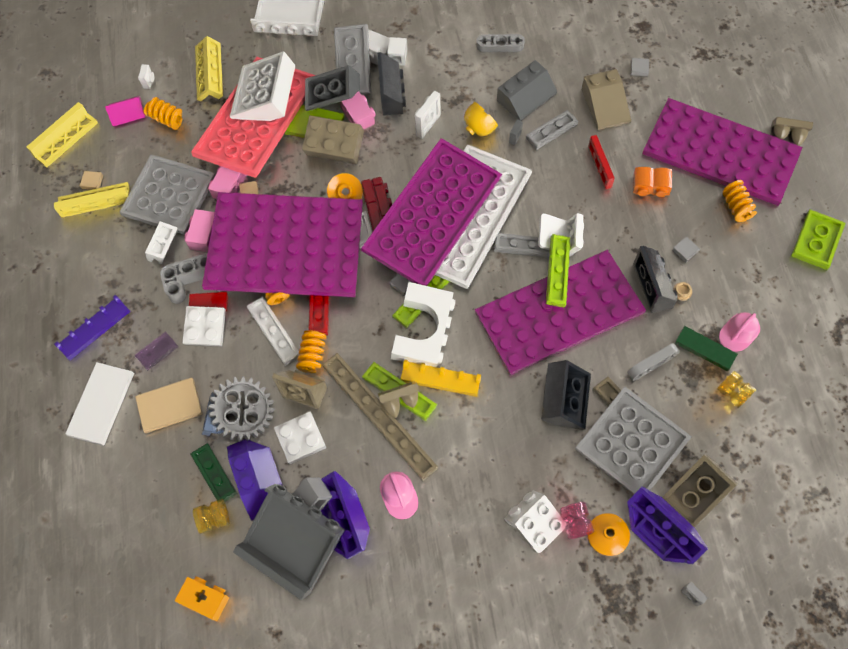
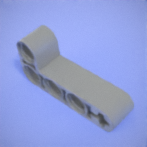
M208 253L166 265L161 269L160 276L164 291L171 302L175 304L183 302L186 298L184 285L203 279Z

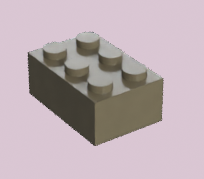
M309 115L302 150L309 156L357 164L364 129L361 124Z

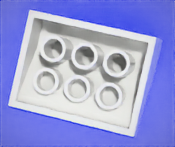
M284 51L242 66L230 113L231 119L272 121L285 116L295 64Z

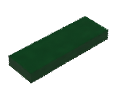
M686 326L683 327L675 341V344L727 372L738 355L736 352Z
M208 443L190 453L220 505L238 494Z

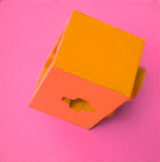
M195 576L194 580L187 577L175 602L217 622L230 598L224 595L226 590L216 585L210 588L206 586L207 581ZM201 594L207 596L206 600L200 598Z

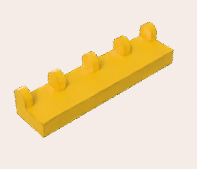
M404 359L400 379L405 383L415 381L420 386L477 397L481 374H467L464 371L457 372L447 370L445 367L437 368L427 366L425 363L408 362V360Z

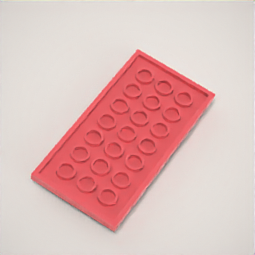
M256 57L253 62L261 60L263 58ZM298 69L294 70L285 116L272 121L231 119L230 113L237 90L236 86L191 151L192 156L256 178L305 101V79L315 75Z

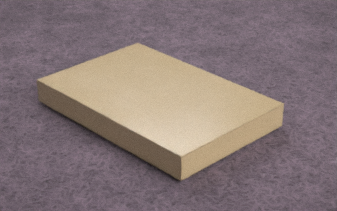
M193 378L135 396L145 434L203 415Z

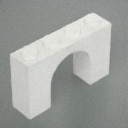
M411 282L408 283L403 306L429 313L436 322L437 330L431 337L424 340H415L396 335L391 359L402 362L405 359L408 362L425 363L427 366L437 367V364L442 363L444 353L440 351L441 347L446 345L448 337L444 333L445 329L450 327L452 319L448 315L449 311L454 309L456 301L452 299L454 292Z

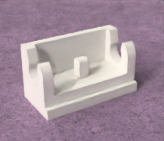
M159 222L145 252L147 261L152 262L155 259L159 261L160 265L163 263L171 242L177 233V227Z

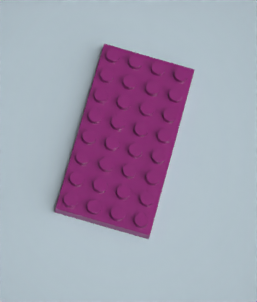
M668 98L642 154L724 186L737 180H743L742 186H746L745 192H749L750 196L779 206L803 147Z
M440 138L364 243L361 251L411 282L428 286L501 179L502 174Z
M607 249L569 267L567 301L564 308L546 304L548 277H545L475 309V314L511 376L645 313L646 309Z

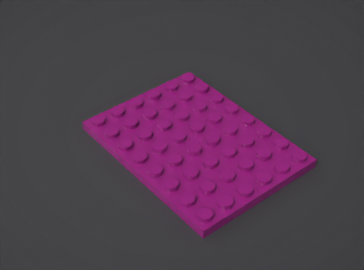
M218 192L202 283L203 290L260 293L281 292L284 294L356 297L363 200Z

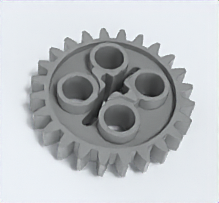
M234 377L233 383L227 379L225 382L226 387L219 384L218 388L220 391L214 390L213 394L215 397H211L209 400L213 403L208 406L209 410H213V412L209 413V417H215L211 424L219 425L216 429L217 432L222 429L224 430L223 437L229 433L230 440L237 436L240 442L242 437L245 436V439L249 441L250 435L257 438V431L263 434L265 431L263 427L268 428L270 425L268 421H271L273 416L269 413H273L274 408L269 406L274 401L267 400L271 394H264L266 387L260 389L259 381L254 385L252 384V378L245 382V378L242 377L241 381L238 382L237 378ZM240 392L244 393L242 426L239 425L240 409L238 407L241 403ZM233 395L236 397L237 401L230 402L228 401L227 396ZM253 396L256 399V403L248 402L247 397ZM226 415H234L236 421L229 422L226 419ZM248 415L254 416L255 419H256V422H255V423H250V422H248L247 419H246V416H248Z

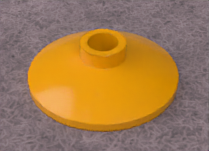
M338 174L330 180L327 186L328 198L362 199V185L351 174ZM344 188H347L349 190V193L347 195H344L342 193V190Z
M610 513L600 514L589 524L587 531L588 540L593 549L598 553L614 556L623 552L628 546L630 531L625 521L619 516ZM606 530H612L614 535L608 536Z

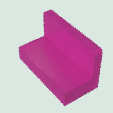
M140 95L105 106L112 126L146 116L143 111Z

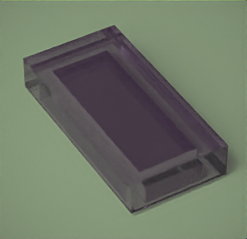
M164 332L138 352L135 357L148 371L178 348V345L167 332Z

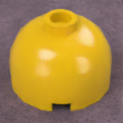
M473 102L465 111L464 121L467 125L465 129L471 135L475 133L478 136H487L498 127L496 121L476 102Z

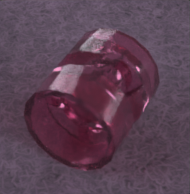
M578 502L560 508L562 520L567 523L565 531L568 539L584 537L595 532L592 521L587 519L589 511L585 502Z

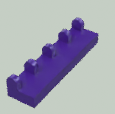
M116 295L113 296V300L105 307H99L100 311L90 319L85 318V323L75 331L70 330L68 332L70 335L60 343H54L69 361L130 313V310Z

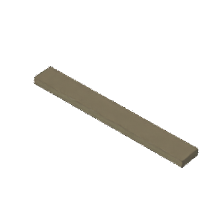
M338 353L322 364L324 369L422 481L438 469L433 460L396 418L387 413L380 400Z

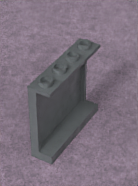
M274 484L265 489L268 494L244 541L236 545L233 553L302 600L314 588L344 529L335 520L323 516L322 512L317 508L305 504L302 498L287 492L284 486Z

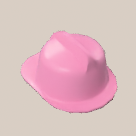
M744 312L734 315L720 331L719 339L721 344L734 352L746 349L760 333V325L756 314Z
M396 471L387 474L382 479L380 492L390 515L397 519H408L413 516L418 508V497L410 478L403 472Z

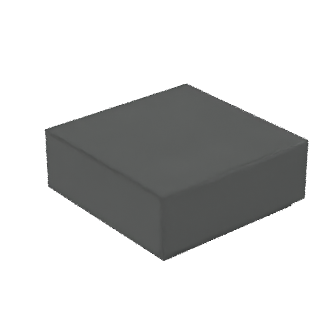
M516 120L510 132V144L515 145L522 133L523 121Z

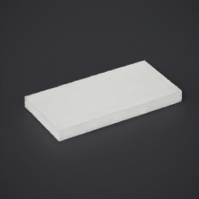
M96 362L65 434L69 437L104 446L134 373Z

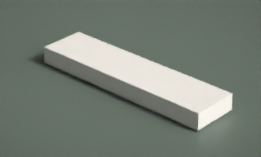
M261 297L247 305L251 315L284 366L297 360L300 355L298 349L265 299Z

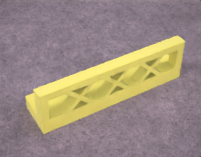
M206 36L195 46L197 100L199 101L204 100L208 95L217 99L223 96L221 45L216 40Z
M78 102L26 148L35 159L45 167H48L98 122ZM86 118L90 120L87 125H81ZM71 131H77L74 136L68 137ZM64 142L63 146L56 148L57 143ZM46 153H51L47 160L41 158Z
M128 182L61 196L58 197V202H54V209L63 218L125 203L130 193V185Z

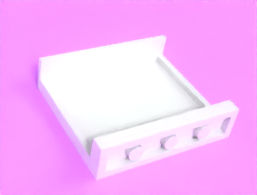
M259 0L255 19L251 18L250 20L253 31L318 36L324 0Z

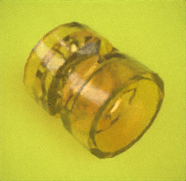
M733 371L717 388L725 397L729 396L730 401L737 408L742 406L756 391L749 382L744 383L743 377L736 371ZM737 388H739V390H740L741 392L738 393V392H736L735 390H736Z
M223 499L211 502L210 506L204 504L193 508L194 521L200 534L212 531L214 526L221 528L230 524L228 510Z

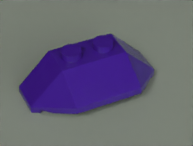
M245 439L227 446V453L241 500L250 520L254 521L268 494L265 489L274 484L282 486L283 484L270 447Z
M333 471L321 479L332 495V498L321 509V512L326 518L338 522L339 526L344 529L334 551L349 559L365 550L370 527L356 490L341 475Z
M641 487L627 501L631 530L663 561L694 564L708 550L695 527L661 496Z

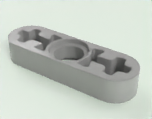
M519 34L480 35L477 38L476 47L481 52H519L524 49L525 38ZM503 41L505 44L497 45L496 42Z
M672 343L634 365L627 373L635 381L671 360L680 351Z

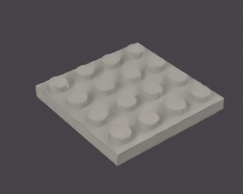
M150 155L123 204L120 214L154 226H158L161 221L177 227V233L185 235L190 227V217L193 216L195 209H200L209 192V183L214 179L215 174Z
M624 387L576 446L575 450L634 495L641 487L648 490L653 488L692 436L628 388Z

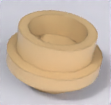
M686 282L677 283L673 288L677 292L678 300H688L692 295V288Z

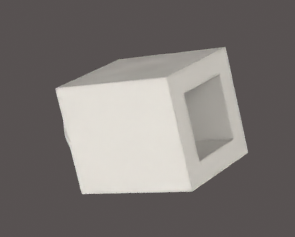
M390 37L388 56L398 61L399 65H405L407 38Z

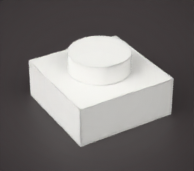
M144 64L141 66L138 77L143 89H150L151 83L154 82V73L149 65Z

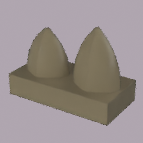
M776 117L772 121L771 128H774L775 136L782 140L792 131L794 144L800 146L807 138L808 132L812 130L813 122Z
M413 381L377 394L387 413L397 418L400 410L399 397L402 398L406 405L414 408L418 401L419 388L417 383Z

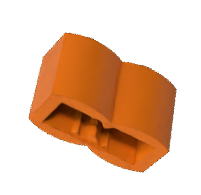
M635 168L633 174V193L640 196L653 194L658 197L670 195L672 190L671 169Z

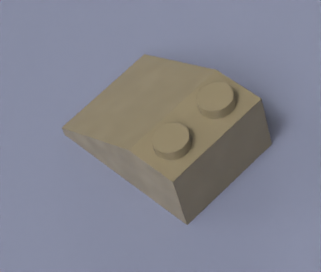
M617 69L584 76L581 90L597 129L602 130L631 123L623 82Z
M286 370L273 374L272 378L283 398L316 409L320 408L327 390L326 383L322 378L306 376L304 372L295 370V372Z
M705 454L662 498L693 527H696L738 483Z

